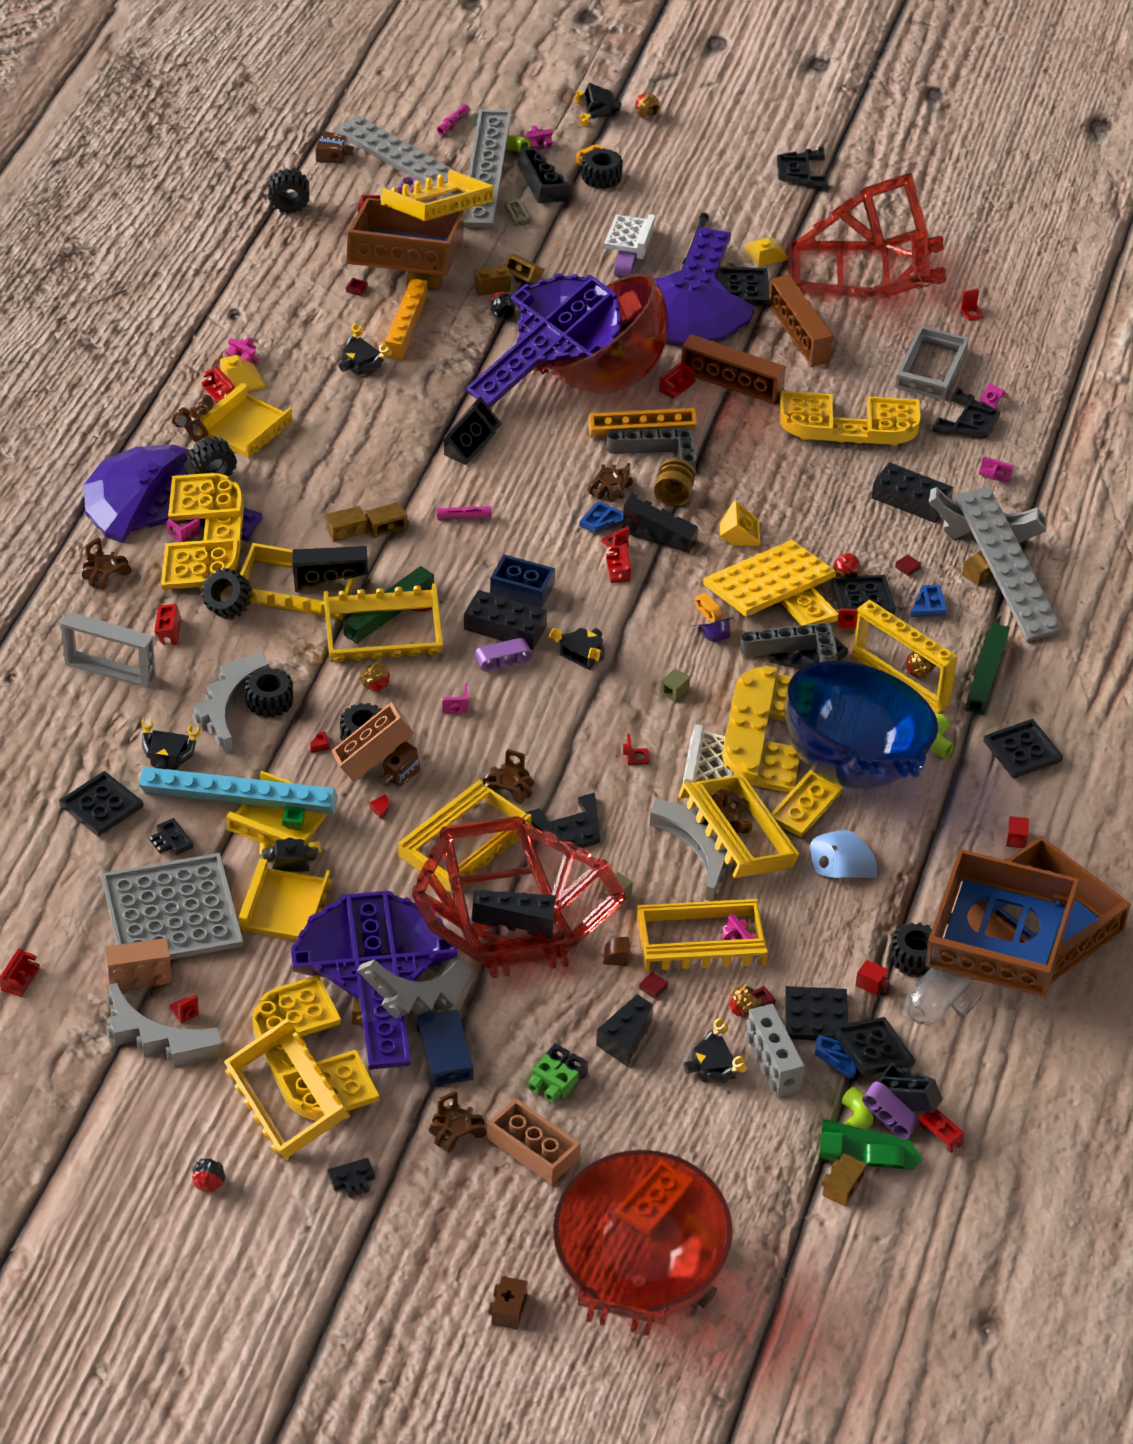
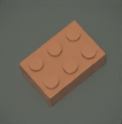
M166 938L105 947L108 983H117L120 991L172 983L170 954Z

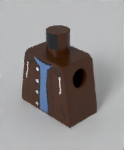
M322 131L315 148L316 162L342 163L345 155L354 156L355 146L347 145L346 136Z
M403 742L396 747V750L383 760L384 774L379 778L380 783L385 787L390 783L401 787L419 773L421 767L417 748L408 742Z

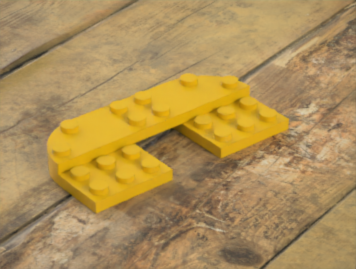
M780 391L779 422L784 430L800 437L802 440L813 439L837 441L839 443H875L897 446L899 443L910 441L917 436L920 426V402L916 399L867 396V419L833 417V394Z
M217 473L172 476L169 519L171 521L192 520L196 518L206 519L203 541L165 544L161 580L162 590L199 587L200 592H204L201 588L202 585L206 584L204 580L210 578V573L213 572L215 574L217 569L223 570V568L237 570L240 559L244 501L240 487L236 482L229 480L228 476Z
M770 666L754 668L740 676L736 682L722 749L724 765L734 772L733 776L742 773L750 785L788 794L795 787L801 748L764 740L768 718L805 726L813 681L778 674L777 668Z
M319 975L270 990L259 999V1004L253 1011V1033L255 1039L286 1018L294 1026L302 1040V1036L341 1025V1018ZM279 1043L263 1054L290 1109L298 1115L314 1121H318L325 1116L282 1045ZM357 1050L317 1061L318 1066L347 1111L379 1101V1094Z

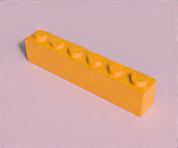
M411 278L385 340V344L392 352L386 358L402 360L427 299V281Z
M695 408L590 413L588 419L590 438L607 437V433L611 430L689 428L694 432L697 425Z

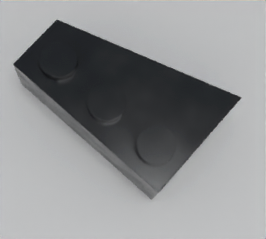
M635 995L597 1029L596 1046L628 1067L640 1040L643 1039L652 1021L653 1004L640 995Z
M892 1062L877 1081L884 1084L911 1111L933 1113L943 1100L935 1079L918 1072L916 1074L910 1073L909 1069L905 1067L903 1069L897 1068L896 1064Z

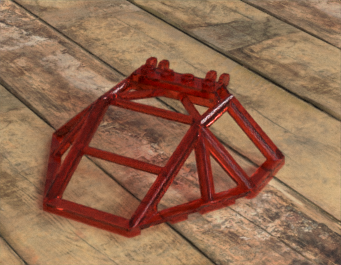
M911 172L863 188L859 191L860 194L854 199L849 198L830 212L831 216L827 219H821L815 223L813 229L797 241L794 239L788 243L789 275L796 281L799 289L804 292L884 299L916 288L928 287L934 283L939 285L947 279L945 268L937 267L933 269L932 252L938 253L944 250V239L941 235L929 237ZM905 187L916 230L884 240L873 196ZM862 202L865 206L870 229L849 213V211ZM841 219L867 241H816L815 237ZM911 241L912 251L897 245ZM800 250H836L838 285L801 281ZM843 250H881L883 284L873 288L844 285ZM888 250L910 257L913 261L894 281H890Z
M515 816L442 827L435 846L432 847L429 858L425 861L417 878V883L412 888V897L431 932L472 959L482 963L486 968H489L492 978H497V967L501 966L504 976H510L509 965L536 962L544 959L548 960V965L551 969L556 968L557 961L555 958L557 957L560 958V963L563 967H568L569 959L567 953L626 900V892L606 860L603 858L596 859L591 856V852L569 841L562 842L557 839V835L547 830L542 832L526 824L525 819ZM511 830L516 831L529 867L460 876L453 839ZM534 839L564 853L553 891L534 846ZM443 855L452 898L434 874ZM574 859L590 866V869L566 889ZM532 874L540 894L555 895L553 924L558 932H553L552 939H547L544 934L536 933L535 936L529 935L527 937L510 939L483 930L497 927L470 923L462 884ZM600 877L610 896L577 927L571 930L561 911L596 878ZM429 884L441 902L425 893ZM435 913L460 928L465 939L439 923ZM478 937H481V938H484V939H487V940H490V941H493V942L481 943V941H480V939H479Z

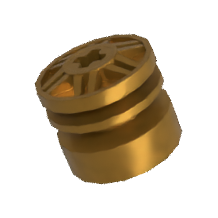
M673 458L664 461L659 468L654 485L655 497L667 506L677 507L686 504L691 497L692 487L696 478L694 467L682 459Z

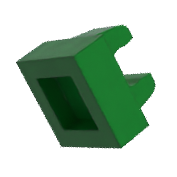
M286 806L282 826H285L287 829L295 827L297 830H301L306 814L305 809Z

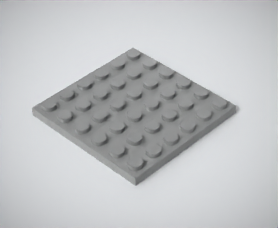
M220 853L101 873V880L117 945L166 938L170 960L244 947Z

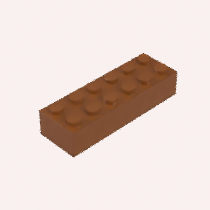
M790 275L772 278L769 307L811 367L829 363L830 355L832 354V332H829L825 322L820 319L818 312L813 309L811 302L806 299L803 291L799 289L796 281Z
M692 334L682 346L681 361L695 371L693 374L688 372L690 376L774 405L780 398V391L784 390L786 370L784 365Z

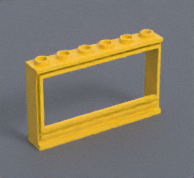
M449 170L448 183L444 184V176L439 174L437 176V186L432 187L433 180L428 177L425 189L421 190V182L415 181L413 193H409L410 186L404 184L402 195L398 193V188L392 187L391 190L382 188L381 205H388V207L422 219V221H427L493 202L494 186ZM458 190L464 192L429 203L420 202Z
M252 543L240 574L248 580L255 562L293 568V550ZM358 577L348 580L345 588L347 596L352 594ZM253 588L250 592L253 594V598L249 600L252 604L325 616L324 601ZM344 614L330 615V618L343 620Z
M436 583L432 584V590L422 591L421 586H414L413 591L403 592L402 587H396L393 593H384L383 588L376 589V594H365V590L361 589L357 591V595L347 596L346 591H340L339 596L328 597V591H324L329 661L342 662L347 659L360 661L364 658L381 659L382 657L389 656L391 658H399L403 655L416 657L420 654L437 655L442 653L443 642ZM419 608L433 609L436 642L333 650L330 615Z
M871 600L857 608L858 618L854 649L851 657L937 714L949 706L958 656ZM869 623L941 668L937 696L935 693L922 687L921 684L907 677L906 674L899 672L892 665L887 664L866 650Z
M742 773L735 776L683 783L678 797L680 799L689 797L687 802L688 809H693L695 804L697 805L699 811L696 821L701 823L706 818L709 822L705 831L707 836H712L714 831L718 835L715 843L716 850H722L723 846H725L728 850L724 858L725 863L731 864L733 859L737 863L732 875L734 878L794 867L799 856L797 849ZM721 789H726L727 791L735 790L740 798H745L747 800L745 803L746 807L779 854L753 858L710 794H714Z
M479 779L399 841L398 856L451 893L454 889L459 888L468 878L473 877L483 866H487L493 858L501 855L508 846L513 845L523 834H527L532 827V815L526 814L485 786ZM481 800H485L514 820L449 872L417 851Z
M758 899L637 906V924L645 973H649L650 962L661 961L662 970H668L671 960H682V968L688 969L691 959H702V967L708 968L710 967L711 958H722L723 967H728L731 963V957H742V964L748 966L751 964V956H760L762 966L767 965L768 951L764 939ZM733 914L736 917L753 916L756 936L758 938L649 944L645 922L722 918Z
M287 1018L224 1061L228 1067L225 1070L232 1081L236 1080L235 1088L241 1096L245 1095L246 1097L243 1100L250 1111L254 1110L255 1114L252 1116L259 1126H264L262 1132L267 1140L273 1141L272 1149L277 1156L282 1155L286 1161L289 1159L288 1157L337 1123L351 1117L298 1032ZM279 1043L325 1114V1116L287 1142L284 1141L241 1070Z

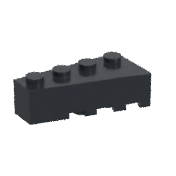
M536 147L520 148L517 165L537 202L569 201L572 185L564 181V176L561 173L558 174L555 171V167L546 162L547 159Z
M631 493L624 505L622 529L629 527V535L690 553L698 538V526L679 516L673 517L667 510L663 508L659 510L653 507L651 502L647 500L644 502L637 498L638 495Z
M367 546L293 549L292 565L295 592L302 591V588L305 587L315 588L317 584L325 582L331 584L335 583L338 579L344 578V580L367 575Z
M473 890L471 922L493 927L503 925L511 931L521 929L526 930L529 935L535 936L536 933L544 934L547 939H552L555 895Z

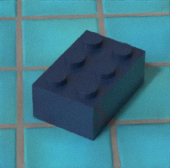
M503 554L490 577V593L542 608L555 585V568Z

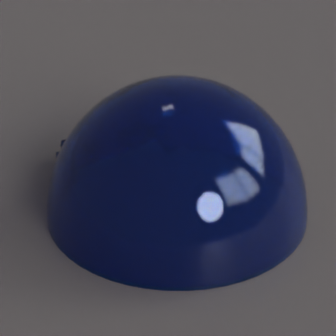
M825 661L810 664L797 671L789 682L785 699L787 732L792 746L800 759L819 777L835 785L852 789L882 787L901 778H907L909 773L914 778H918L920 770L923 769L927 759L926 755L937 737L938 722L931 706L911 686L876 668L843 661Z

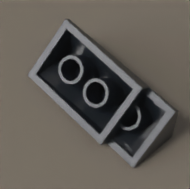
M481 396L478 397L443 437L444 455L464 465L468 464L502 424Z

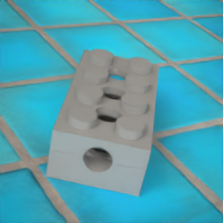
M769 1004L750 1009L749 1018L746 1020L747 1032H745V1039L753 1048L754 1058L760 1062L762 1074L768 1078L770 1090L775 1092L777 1098L800 1093L804 1064L774 1005Z

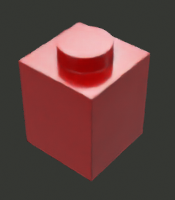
M1009 816L1006 839L1007 847H1026L1029 818Z
M866 959L857 972L855 986L877 996L881 989L884 990L888 985V969Z

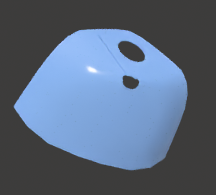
M834 831L819 835L812 840L810 851L817 874L833 878H877L875 856L863 840L852 831ZM835 845L838 849L835 851L832 846ZM822 856H827L829 859V864L826 868H822L819 864Z

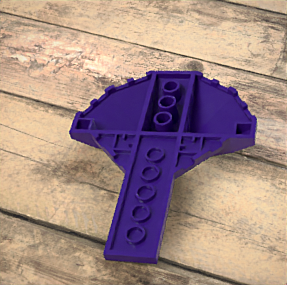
M699 227L682 270L662 278L639 279L624 283L619 293V302L623 307L627 320L636 318L639 323L637 326L639 332L647 334L651 341L681 347L691 334L710 341L719 340L721 342L726 340L727 336L731 333H737L743 325H749L754 314V306L738 296L728 293L715 278L730 242L731 232Z
M558 273L554 275V278L548 280L543 278L539 280V283L530 286L529 284L523 285L510 297L512 302L521 311L517 343L473 381L466 390L476 400L481 396L489 408H491L540 363L581 358L589 363L600 364L612 353L623 324L616 293L592 275L578 277L577 274L563 276V274Z
M173 444L134 447L103 460L84 483L86 516L93 520L94 525L101 529L106 538L124 543L131 532L139 530V527L148 525L150 528L164 524L163 521L169 519L172 476L189 475L184 463L188 459L190 450ZM244 508L242 540L247 541L263 519L262 513ZM206 518L199 519L200 526L205 528ZM192 519V520H183V521L191 522V521H193V520H195V519Z
M378 891L342 895L340 900L334 904H328L318 914L309 916L306 926L301 930L296 943L291 947L293 972L325 977L360 1001L369 1070L411 1066L404 1015L398 1018L390 1015L381 1005L384 998L357 970L361 964L376 960L382 967L394 975L409 981H416L428 967L457 957L455 933L449 930L443 924V921L431 912V908L428 905H419L411 902L410 898L405 897L403 899L395 896L394 892Z

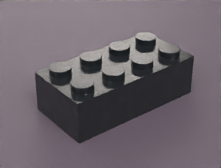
M889 462L873 482L872 499L937 523L941 517L938 511L929 503L931 489L938 487L947 497L952 499L954 487Z
M481 590L477 591L464 612V630L503 642L523 638L526 640L530 650L535 648L547 627V610Z

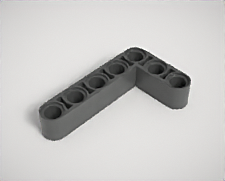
M689 428L611 430L607 433L606 450L609 453L677 452L678 459L689 462L696 472V447L693 431Z
M828 623L750 631L740 636L741 653L746 657L817 649L820 666L824 671H833L837 668V649L832 627Z

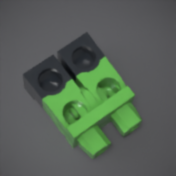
M554 1043L537 1066L532 1069V1078L528 1083V1089L533 1093H538L541 1088L544 1089V1097L551 1103H554L558 1098L564 1100L580 1078L584 1079L588 1074V1061L574 1053L570 1055L569 1050ZM557 1052L562 1053L563 1056H559Z

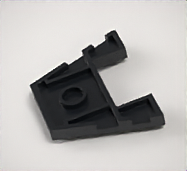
M824 146L818 147V150L814 151L805 149L803 153L797 154L795 151L777 155L778 180L828 190V177L811 176L809 160H825Z
M957 387L951 401L966 407L956 422L938 417L933 425L932 432L987 438L998 421L1000 412L985 402L980 403L974 399L975 396L963 393V389Z
M834 636L838 663L848 655V648ZM817 649L798 651L796 654L786 652L769 655V661L772 663L820 673L826 672L820 666Z
M595 793L578 797V804L583 812L548 822L540 808L525 812L532 815L531 823L534 825V829L546 835L547 840L563 854L600 843Z

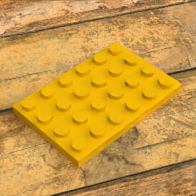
M790 540L703 578V585L747 617L835 578L836 571L794 540Z

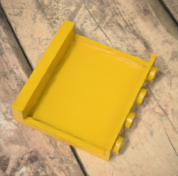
M241 383L200 419L209 432V435L206 437H221L228 442L233 451L249 458L254 453H257L274 436L278 435L287 425H290L293 416L291 407L283 412L249 395L248 385ZM198 427V433L202 434V429Z
M264 771L260 772V780L292 783ZM242 804L236 813H228L226 824L228 831L259 843H272L273 847L276 840H285L289 837L303 839L307 843L328 814L305 811L306 814L301 830H297L295 827L287 829L285 826H282L285 809Z
M259 859L239 915L240 931L297 941L299 933L306 926L309 916L318 914L323 910L322 907L327 904V892L331 891L333 879H330V871H326L324 878L270 869L266 859Z

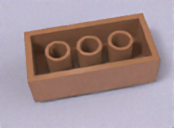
M391 702L331 751L340 768L354 782L362 778L369 769L377 766L385 756L393 753L401 743L408 741L414 734V731L406 717Z
M517 1098L487 1124V1139L551 1185L580 1160L581 1143Z

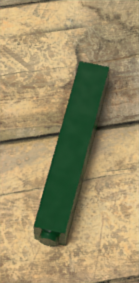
M420 566L384 593H393L396 587H402L403 592L413 591L414 586H421V591L432 590L434 574ZM403 610L354 613L343 621V635L357 644Z
M995 623L991 624L967 697L965 711L984 716L1008 641L1010 627Z

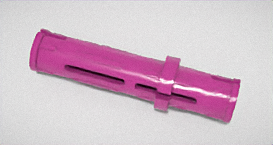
M462 104L451 116L446 117L443 123L436 128L437 133L443 136L447 131L452 130L455 124L469 113V106Z
M471 505V507L437 508V519L492 517L491 506L475 507V505Z

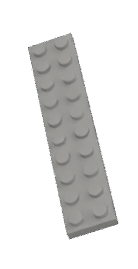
M479 109L468 176L493 185L494 197L493 202L465 209L464 227L494 228L511 123V110Z
M359 115L354 116L335 128V134L346 136L347 141L407 176L415 178L416 181H420L423 185H425L426 179L429 177L433 180L432 187L437 186V176L439 174L444 176V184L448 183L449 170L453 169ZM458 190L443 194L442 196L447 198L464 192Z
M990 486L957 494L956 501L1026 642L1061 633L1062 628Z

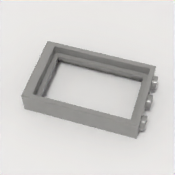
M920 326L897 373L895 388L945 401L967 353L969 338ZM922 342L957 351L944 382L908 373Z
M69 612L62 619L60 629H62L61 642L64 648L65 665L141 687H150L156 677L153 635ZM75 631L138 648L140 669L76 651Z

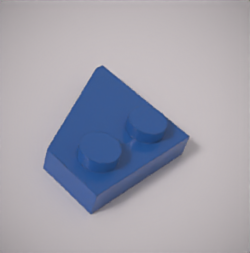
M597 501L579 521V526L593 533L622 523L623 511Z
M922 585L919 595L915 600V605L911 609V617L946 615L947 609L941 585Z
M818 1035L814 1055L850 1079H853L856 1066L838 1040Z

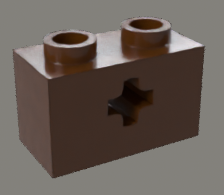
M506 1276L501 1277L500 1284H496L493 1297H496L495 1302L490 1303L488 1315L492 1316V1325L518 1330L527 1297L528 1281Z

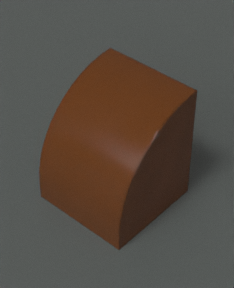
M617 937L606 943L603 956L604 965L627 966L629 937Z

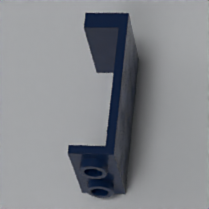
M458 1009L418 1015L417 1032H421L430 1066L432 1087L473 1080L474 1067Z

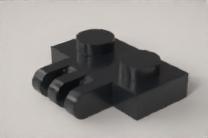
M175 818L156 825L158 833L149 838L160 854L172 850L175 855H179L193 848V842Z
M368 1158L327 1169V1175L334 1191L345 1188L349 1198L353 1197L352 1189L355 1190L356 1195L362 1194L360 1187H363L365 1193L370 1192L367 1181L375 1179V1173Z

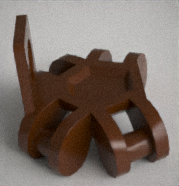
M204 395L197 407H192L190 411L182 407L171 419L175 427H185L194 442L209 435L200 418L213 408L214 402L212 397ZM195 424L196 427H200L202 434L199 436L195 435L192 425Z
M627 463L624 469H616V465H612V468H605V464H601V470L589 484L587 492L595 494L598 500L604 497L606 491L609 501H614L618 497L620 499L624 498V487L627 488L633 484V480L630 477L631 464ZM616 485L617 490L613 491L612 486Z
M99 537L85 545L86 561L83 563L81 576L83 579L89 580V586H98L99 589L104 590L110 574L115 571L120 572L122 575L131 573V566L128 564L125 556H116L115 552H111V555H105L104 551H102L101 539ZM97 545L95 553H90L92 546ZM101 573V574H102L101 578H100V579H97V578H98V574Z
M507 749L505 764H502L499 769L492 767L491 773L485 775L482 782L494 792L500 788L509 790L515 802L521 804L524 802V798L532 796L531 787H533L535 782L528 770L525 769V754ZM510 756L518 757L520 762L514 764Z
M721 789L714 793L712 799L735 832H751L752 823L750 821H741L739 817V812L747 800L738 797L735 791H732L729 795L726 789ZM732 802L736 804L734 809L730 806ZM704 819L703 825H707V826H708V823H709V822H708V821L705 822V819Z
M456 1091L438 1098L437 1113L434 1114L433 1123L429 1128V1132L436 1136L435 1145L438 1147L443 1146L444 1150L450 1153L454 1149L458 1138L467 1133L473 1134L476 1138L486 1136L487 1131L486 1127H484V1117L473 1114V1107L462 1109L461 1105H458V1093ZM452 1099L449 1106H443L446 1100ZM447 1133H451V1137L446 1139Z

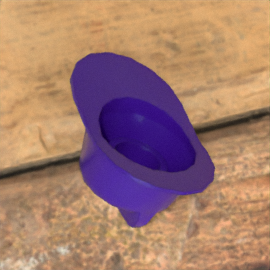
M733 617L710 624L692 626H700L708 640L719 642L730 637L729 620L733 619Z

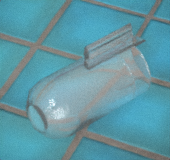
M930 968L910 990L904 1002L906 1012L917 1024L931 1025L939 1021L950 1007L964 1019L982 999L983 995L973 985L975 979Z

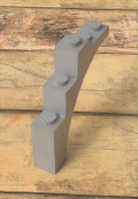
M938 487L931 489L929 503L944 520L943 529L945 533L949 534L954 540L972 532L958 503L947 497ZM1038 507L1025 512L1004 514L1018 543L1047 530L1048 519Z
M262 652L221 665L220 674L218 675L219 681L207 685L206 701L194 704V713H192L194 723L198 724L202 730L208 729L209 733L215 736L217 745L221 746L225 753L232 751V737L226 726V718L231 706L245 691L247 677L252 675L254 671L269 667V662Z
M655 798L650 812L649 826L665 830L677 836L694 850L703 863L707 874L706 900L714 901L715 895L720 894L722 883L720 881L725 879L726 874L731 875L737 863L734 859L731 864L725 863L724 858L728 851L725 846H723L722 850H716L715 843L718 835L714 831L712 836H707L705 833L707 825L696 821L699 808L688 809L686 805Z
M459 957L445 962L432 979L424 982L409 981L398 977L382 967L376 960L361 964L357 970L384 998L381 1005L394 1018L408 1014L411 1009L418 1015L432 1010L433 1006L437 1007L440 1011L454 1006L472 972Z
M117 983L109 984V993L106 994L108 1006L112 1005L113 1009H110L112 1017H109L110 1026H107V1033L109 1039L113 1038L115 1046L137 1042V1047L142 1049L144 1057L166 1052L167 1059L172 1060L173 1067L223 1057L222 1041L218 1028L189 1030L156 1023L141 1015L129 1005L121 994Z

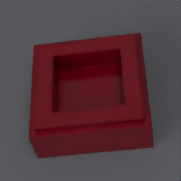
M352 278L346 286V292L362 296L368 287V282Z
M907 554L895 563V567L907 576H910L921 568V563Z
M653 972L639 984V989L653 998H656L668 987V982Z
M765 986L751 993L757 1000L761 998V1006L775 1005L776 999Z

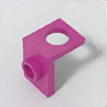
M989 383L979 402H985L995 409L1002 395L1008 397V394L1003 389Z
M196 518L180 528L168 519L167 532L178 542H186L201 533L200 520ZM172 527L176 530L177 535L173 532Z
M467 683L464 684V697L442 698V713H468Z

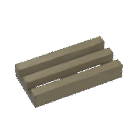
M520 199L504 202V207L515 226H518V223L521 225H525V222L527 224L531 223V218Z

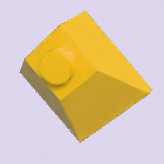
M775 238L752 241L744 246L758 267L789 259Z
M238 355L220 359L221 371L235 385V388L241 383L248 385V392L266 388L259 372L251 362Z
M735 500L720 522V536L732 546L761 545L759 519Z

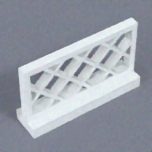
M649 214L647 219L615 215L605 240L604 248L637 253L636 258L643 259L654 231L655 215Z
M695 724L691 735L682 785L684 782L693 783L701 778L702 780H709L707 776L711 774L715 778H722L718 773L721 770H724L727 774L724 777L732 776L733 771L730 768H726L720 759L722 757V744H724L725 736L703 731V725ZM704 738L711 739L714 743L708 745ZM718 747L721 753L716 754L712 749ZM707 751L711 757L706 759L701 753ZM715 760L719 766L713 768L709 762ZM705 765L708 771L702 772L699 767Z

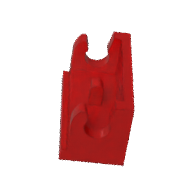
M681 361L660 377L659 391L672 399L676 398L696 383V379L688 374V372L693 374L695 371Z
M218 366L202 375L204 378L210 376L209 379L201 382V386L216 403L220 402L235 389V385Z
M623 543V545L608 547L609 551H617L616 553L606 554L610 583L631 582V564L627 544Z
M177 604L158 606L154 632L158 635L159 641L162 644H165V637L170 638V642L173 645L178 644L182 617Z
M20 948L17 949L0 975L1 991L22 997L40 969V964L32 962L37 959L34 954L22 951Z
M937 1108L933 1113L926 1112L919 1117L920 1127L924 1130L927 1127L947 1145V1150L950 1153L953 1152L955 1145L959 1148L963 1145L964 1132Z

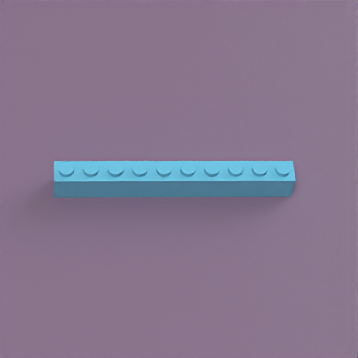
M150 767L142 768L139 786L144 793L282 809L288 806L304 808L308 812L335 814L338 799L334 788Z

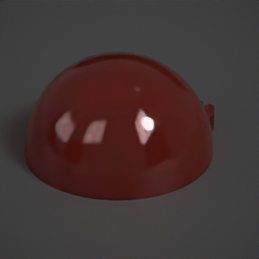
M639 273L622 277L606 285L617 295L623 323L629 321L630 325L608 345L584 359L575 358L540 363L533 370L540 371L542 375L550 372L563 383L578 390L592 393L616 392L641 381L653 370L660 360L666 347L669 333L667 304L655 279L649 274Z
M630 1150L614 1153L584 1168L571 1180L563 1191L557 1203L553 1221V1238L556 1254L567 1279L579 1292L577 1306L589 1308L586 1322L591 1323L595 1310L602 1311L599 1320L600 1325L605 1326L608 1314H612L621 1318L631 1319L630 1331L636 1333L639 1320L647 1321L644 1327V1335L650 1336L653 1323L666 1325L668 1316L689 1308L712 1288L727 1262L733 1233L729 1207L714 1181L705 1172L687 1160L672 1154L653 1150Z

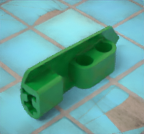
M827 1119L822 1120L820 1160H839L843 1153L866 1163L870 1167L914 1170L923 1161L911 1140Z

